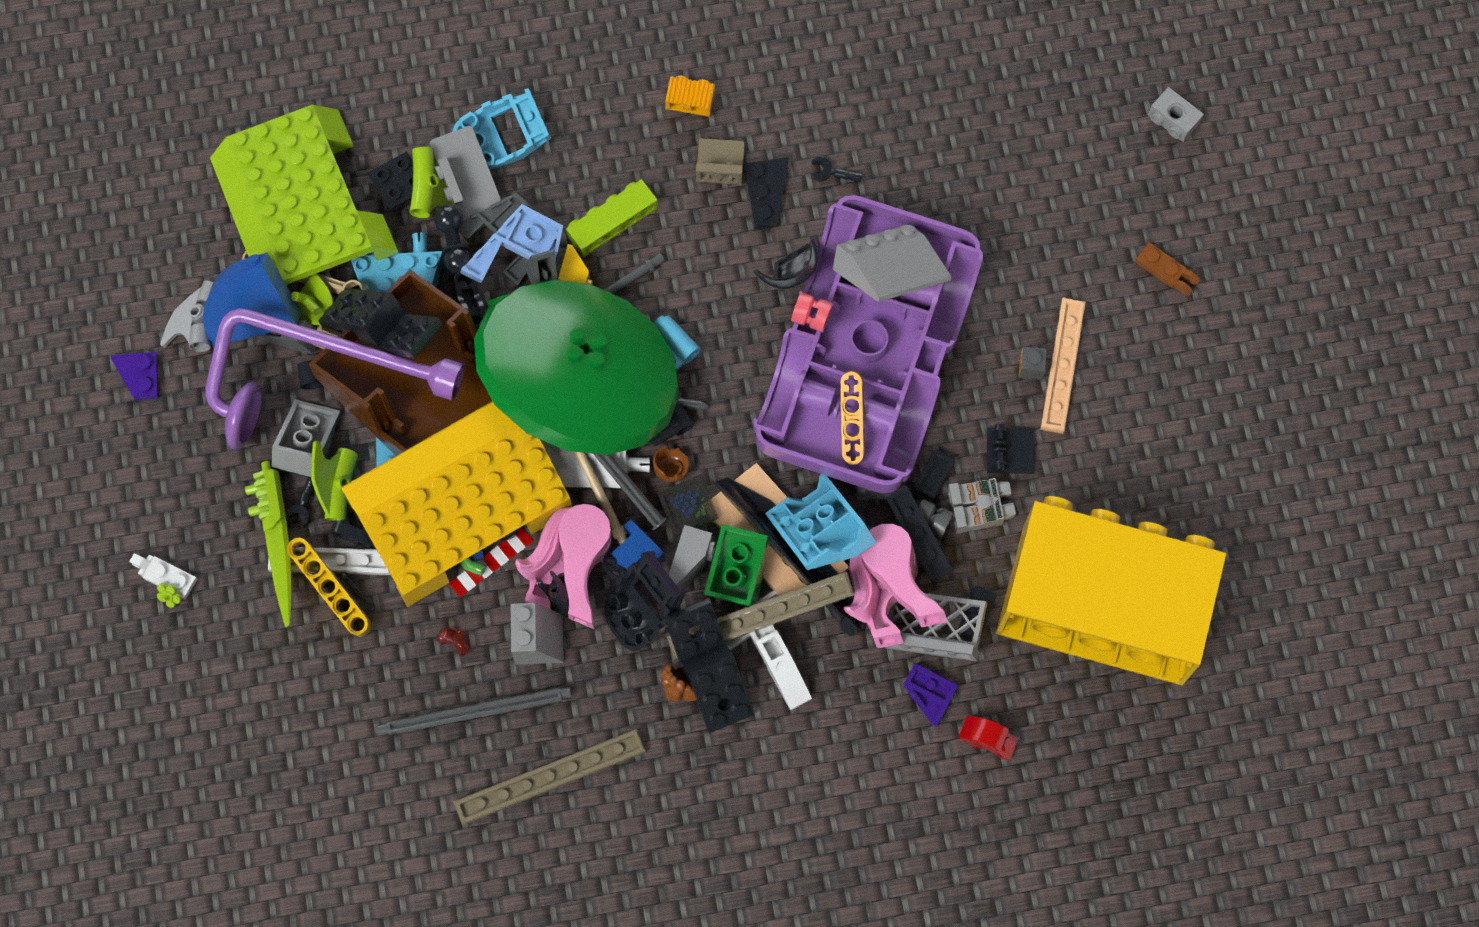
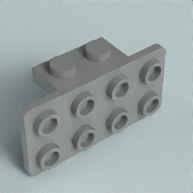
M471 126L430 141V147L433 148V154L438 164L435 167L439 180L443 179L446 188L443 189L448 202L452 200L453 205L460 209L463 221L470 218V215L476 212L479 213L501 200Z

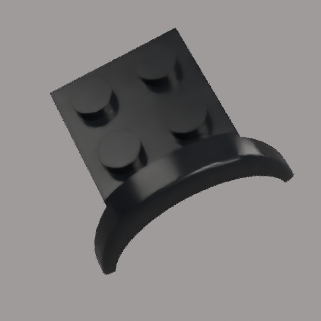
M810 237L811 242L776 261L773 277L767 276L757 269L754 270L755 275L766 284L779 289L792 288L803 283L814 273L818 265L819 247L815 238Z

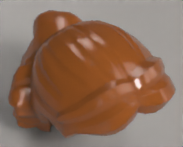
M666 664L661 671V683L665 689L666 699L673 702L681 700L687 702L695 701L694 692L684 677L682 668H674L673 665Z

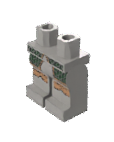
M996 478L974 483L960 485L954 483L948 485L947 491L951 511L954 513L953 520L956 534L1003 525L1004 520L1011 519L1016 515L1013 503L1001 505L1000 501L1001 497L1011 496L1009 482H996Z

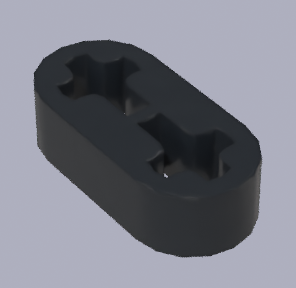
M335 520L330 529V533L336 537L362 548L371 549L373 545L367 532L344 522Z

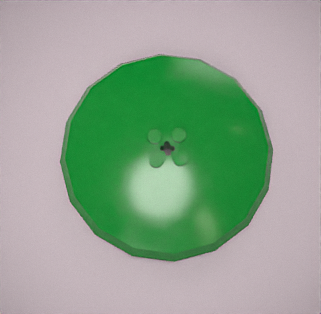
M551 280L522 286L487 310L474 338L477 374L495 406L527 434L566 451L610 455L642 447L669 425L679 399L674 355L657 326L627 300L591 284Z

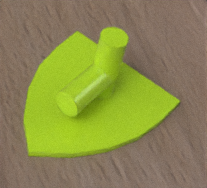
M317 273L311 275L300 293L293 292L291 294L292 301H296L301 310L299 318L306 320L312 325H320L318 320L323 316L324 311L334 303L329 287Z

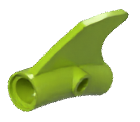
M417 147L412 149L413 190L409 212L417 218H428L436 206L442 207L446 204L453 205L452 200L448 202L443 190L446 188L443 179L439 180L435 167L438 164L433 155V148Z
M314 441L311 459V481L325 512V520L344 521L347 516L348 500L341 487L351 482L358 454L347 448H339L336 455L328 460L323 454L320 442Z

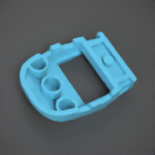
M529 88L525 89V94L516 97L509 94L502 96L503 99L494 102L489 100L481 104L482 107L473 113L465 114L453 127L452 132L467 126L473 128L489 170L524 159L551 139ZM513 108L527 144L523 146L524 148L507 155L492 118Z

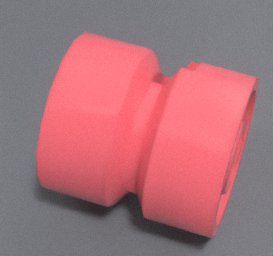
M801 292L791 321L803 326L808 323L811 329L823 332L833 303L823 299L815 301L814 296ZM813 307L818 309L815 319L810 317Z

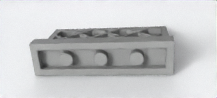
M924 593L930 599L941 602L939 603L941 608L951 603L955 604L958 610L947 617L948 622L937 624L934 627L928 626L930 630L922 635L916 634L913 630L919 624L917 619L909 624L904 617L909 610L905 608L900 611L897 607L898 601L891 607L888 619L894 623L899 618H902L907 626L900 631L903 644L885 648L978 662V645L987 608L986 601ZM972 606L980 607L978 616L969 621L964 612ZM962 614L967 623L955 631L950 621ZM948 624L953 633L946 638H939L936 631ZM971 627L974 631L973 641H962L959 634Z

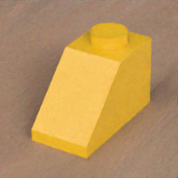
M568 244L558 280L592 285L593 280H590L587 267L573 245Z

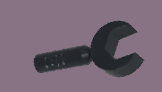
M817 157L811 162L812 165H821L823 168L821 174H811V178L815 181H826L830 175L859 183L861 181V173L838 168L832 169L830 161L826 158Z
M309 476L301 493L299 505L289 507L285 513L289 527L291 518L296 515L304 518L303 528L307 527L310 522V514L305 506L309 502L314 486Z

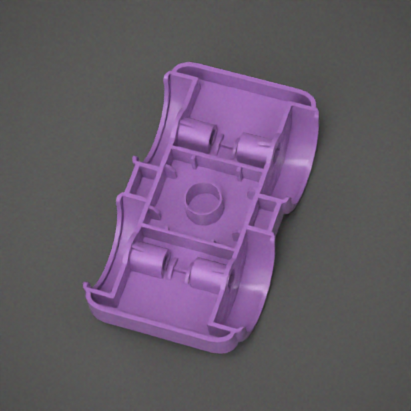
M855 195L845 196L828 210L826 225L818 251V265L814 273L809 277L804 291H799V295L803 292L814 296L815 301L823 299L833 303L828 322L823 332L811 329L808 323L803 326L794 322L792 329H788L784 333L776 370L758 418H754L753 429L756 433L758 449L771 458L875 492L892 493L898 490L902 482L908 480L914 468L940 387L938 374L945 354L952 351L957 340L981 267L983 253L980 250L978 239L964 229ZM903 225H912L916 230L925 235L951 275V281L878 302L833 270L836 246L848 240L863 238L866 235L881 233L885 230L902 227ZM813 307L811 318L815 319L818 311L817 308ZM850 370H856L863 376L865 454L858 464H849L842 456L840 382L842 376ZM850 375V378L845 380L846 383L850 384V392H845V395H859V391L854 393V385L858 383V380H855L854 376ZM849 399L846 402V408L851 412H855L859 409V403L855 399ZM849 423L846 430L848 434L854 436L859 434L860 428L856 423ZM846 439L847 443L852 442V448L847 454L852 455V459H855L860 454V451L855 450V443H860V439L854 441Z

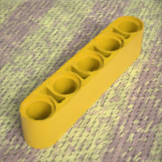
M302 538L291 540L288 545L289 555L343 625L355 636L362 637L367 635L371 630L369 618L309 542ZM299 544H305V553L301 556H296L295 548ZM318 562L321 569L317 574L312 575L309 570L310 566ZM333 581L335 583L334 591L328 594L325 593V584ZM343 600H348L350 603V607L346 612L339 611V603ZM357 619L364 620L365 625L361 631H355L353 628V624Z

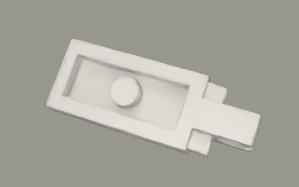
M134 553L129 561L133 566L140 569L138 574L145 580L156 586L160 583H164L167 586L169 584L173 585L177 589L175 593H178L184 600H186L197 581L195 576L155 556L148 555L147 559Z

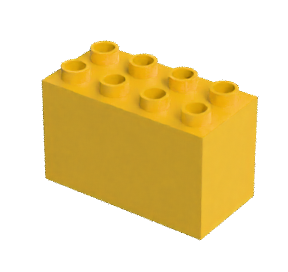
M1047 496L1044 498L1043 503L1035 501L1023 526L996 634L1183 686L1201 664L1226 553L1214 550L1215 542L1207 537L1188 535L1185 542L1166 537L1168 530L1156 523L1141 522L1138 525V529L1119 524L1120 516L1108 510L1094 509L1089 516L1072 511L1073 504L1060 497Z

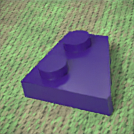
M156 352L111 355V360L135 401L159 399L158 354Z
M916 663L913 665L903 685L935 728L958 685Z

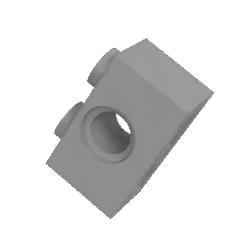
M1169 87L1152 104L1148 116H1150L1155 124L1163 126L1173 138L1179 139L1182 142L1197 128L1204 115ZM1170 114H1176L1179 118H1172Z

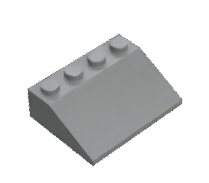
M903 225L902 227L885 230L881 233L866 235L863 238L848 240L836 246L833 270L878 302L951 281V275L925 235L916 230L912 225Z

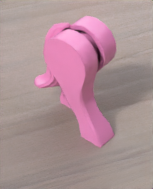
M588 504L563 507L548 519L534 552L528 558L516 559L515 561L518 571L530 581L525 603H537L551 609V602L537 585L536 577H539L543 583H554L550 575L552 570L559 578L565 576V585L569 598V619L594 629L593 612L588 595V580L594 565L601 562L604 556L610 552L612 544L609 519L602 510Z
M881 524L869 530L876 544L857 557L850 558V577L855 596L853 603L850 606L844 607L845 612L859 621L868 624L877 648L903 644L900 630L888 619L889 611L897 601L915 616L921 627L948 622L945 611L937 602L927 597L914 582L918 574V562L909 534L902 527L894 524Z

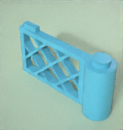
M662 315L654 321V324L674 355L676 371L699 354L701 348L669 315L665 317Z

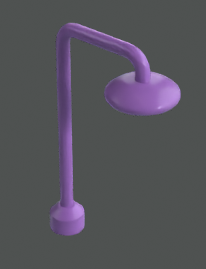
M239 308L226 314L219 325L206 382L205 396L214 412L226 417L225 436L229 447L233 450L243 448L250 439L259 417L262 404V388L257 382L247 383L236 393L230 404L225 402L220 396V386L233 329L238 323L250 324L425 379L435 396L451 401L456 398L460 390L465 372V364L445 358L433 366H428L250 309Z

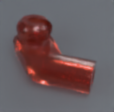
M444 628L437 634V641L440 644H446L447 642L454 644L460 657L470 652L461 632Z

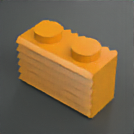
M685 76L670 77L666 95L665 109L710 117L715 95V84H711L710 81L703 79L692 81Z

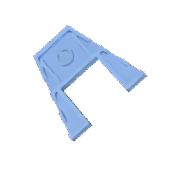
M521 204L505 221L502 227L491 236L488 242L462 267L460 273L481 283L500 245L528 260L531 255L554 250L556 261L563 225Z

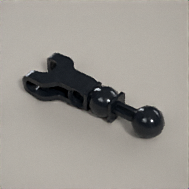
M446 204L440 207L434 215V223L438 230L445 233L447 246L443 251L444 267L450 274L449 280L453 281L451 284L453 300L470 312L476 331H478L481 325L480 321L482 322L486 314L485 307L479 296L476 281L460 273L462 267L472 259V256L467 251L468 244H461L458 232L463 224V215L456 206ZM458 281H465L468 286L462 287Z

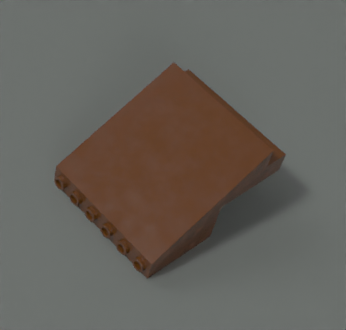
M412 270L399 277L397 282L385 292L394 295L406 314L438 317L442 322V326L415 358L400 357L428 366H433L445 358L465 364L463 381L453 401L435 396L425 379L326 348L309 363L314 377L395 456L492 402L476 370L474 338L477 331L470 312ZM344 330L338 336L339 338L363 345L353 331Z

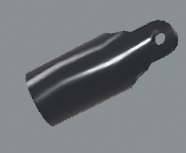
M552 570L550 575L554 583L546 584L539 577H536V583L562 616L569 617V598L566 585Z

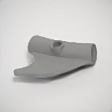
M203 281L202 286L173 311L160 343L162 347H167L176 336L184 335L192 351L205 352L210 349L211 343L206 335L203 324V311L213 282Z

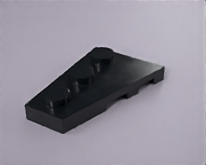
M789 157L744 163L755 229L776 227L778 225Z

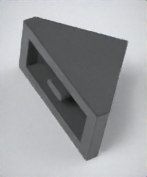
M554 250L530 256L525 269L531 285L558 280Z

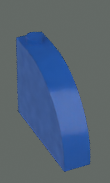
M268 253L254 254L230 265L215 279L204 306L203 324L211 345L215 347L219 325L223 317L232 310L239 308L250 309L294 324L298 323L301 310L296 301H292L291 293ZM238 323L233 329L230 343L272 331L246 323Z

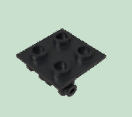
M407 151L367 173L390 210H402L405 207L404 202L412 198L413 160Z
M1002 423L995 424V428L987 427V473L1034 474V428H1004Z

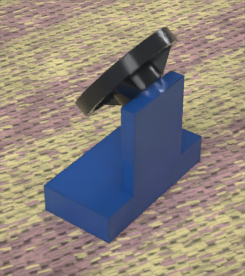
M631 519L624 525L629 537L613 552L607 553L602 560L604 572L614 580H617L619 576L612 573L606 563L619 572L620 576H624L625 569L627 570L632 563L641 560L643 552L654 551L656 553L654 557L659 563L664 559V552Z

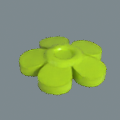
M160 583L157 586L159 591L157 598L162 602L166 601L168 607L173 608L176 603L181 602V596L175 593L177 589L173 585L169 584L167 586L164 583Z

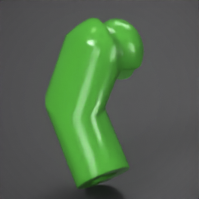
M469 557L460 562L463 569L480 576L485 572V564L474 561Z

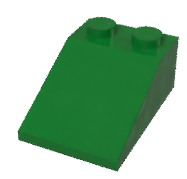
M722 524L704 595L749 607L757 604L769 536Z

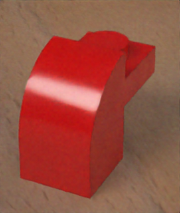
M966 716L958 737L974 748L986 749L1001 759L1010 761L1019 739L1009 733V729L1003 725L974 716Z

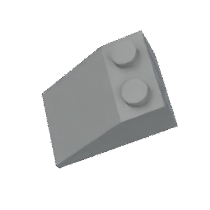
M295 399L272 446V467L311 477L313 442H320L326 458L340 411Z
M684 525L669 572L670 578L680 590H684L705 569L707 561L712 562L715 552V542L712 541V533Z

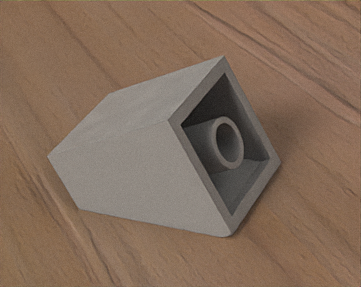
M537 603L511 604V653L516 665L564 663L562 614Z

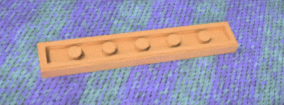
M1062 298L1040 430L1064 433L1085 308L1084 301Z

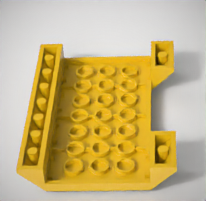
M493 401L341 487L393 578L396 588L407 607L448 584L449 580L445 571L525 524L530 533L534 534L544 528L548 519L557 510L563 507H572L570 497L541 440L523 431L497 408Z

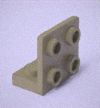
M700 138L698 160L696 163V182L741 185L744 141Z

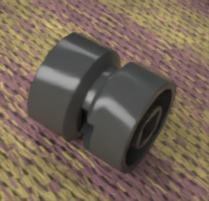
M923 499L919 509L934 537L941 541L954 513L944 508L936 509L935 504Z

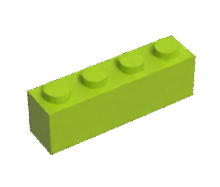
M642 179L638 182H632L618 195H611L603 205L591 208L587 215L580 220L575 219L570 222L566 228L567 238L582 258H584L657 210L658 200Z

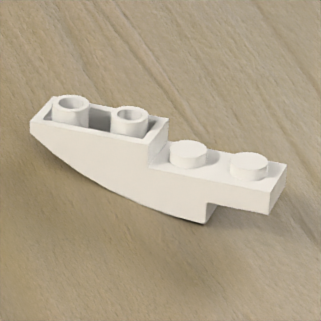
M771 625L749 633L790 711L812 700L789 651L774 626Z

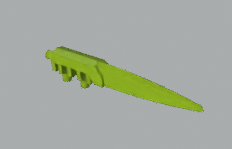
M264 461L261 463L262 471L253 474L256 482L245 486V492L247 495L256 493V497L259 499V503L256 506L249 507L248 512L251 517L259 515V519L262 520L275 591L285 627H288L291 616V564L288 553L289 539L279 472L271 469L269 461Z

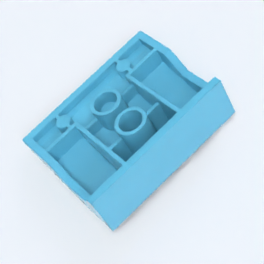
M820 474L817 489L803 499L788 497L765 513L807 570L857 557L876 544L875 539L861 518L829 478L823 474Z

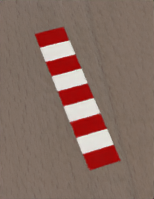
M521 527L514 538L504 540L483 556L484 559L477 561L486 565L482 576L465 570L448 584L461 598L531 544L533 539Z

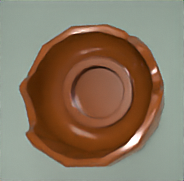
M666 445L662 446L655 452L653 457L654 472L660 479L667 482H678L687 476L690 467L689 460L679 448L670 449Z

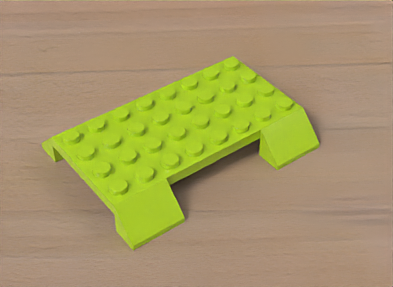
M317 105L304 107L227 136L210 157L248 257L254 254L268 253L286 285L371 252L374 253L377 261L399 253L383 214L358 211L354 206L333 155L354 147L338 109Z

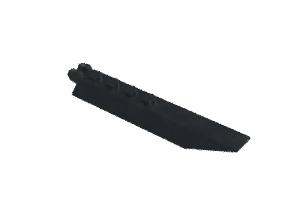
M729 477L714 482V485L758 533L769 536L768 544L782 558L784 564L794 571L802 583L807 586L838 575L830 564L810 570L805 568L765 514L776 506L770 499ZM854 596L825 606L830 611V614L841 623L842 630L848 636H853L866 630L867 625L850 616L844 610L845 606H850L853 603Z

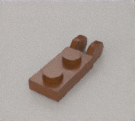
M1150 242L1135 260V263L1186 296L1192 293V289L1186 283L1180 281V277L1194 285H1198L1201 280L1191 270H1186V267Z

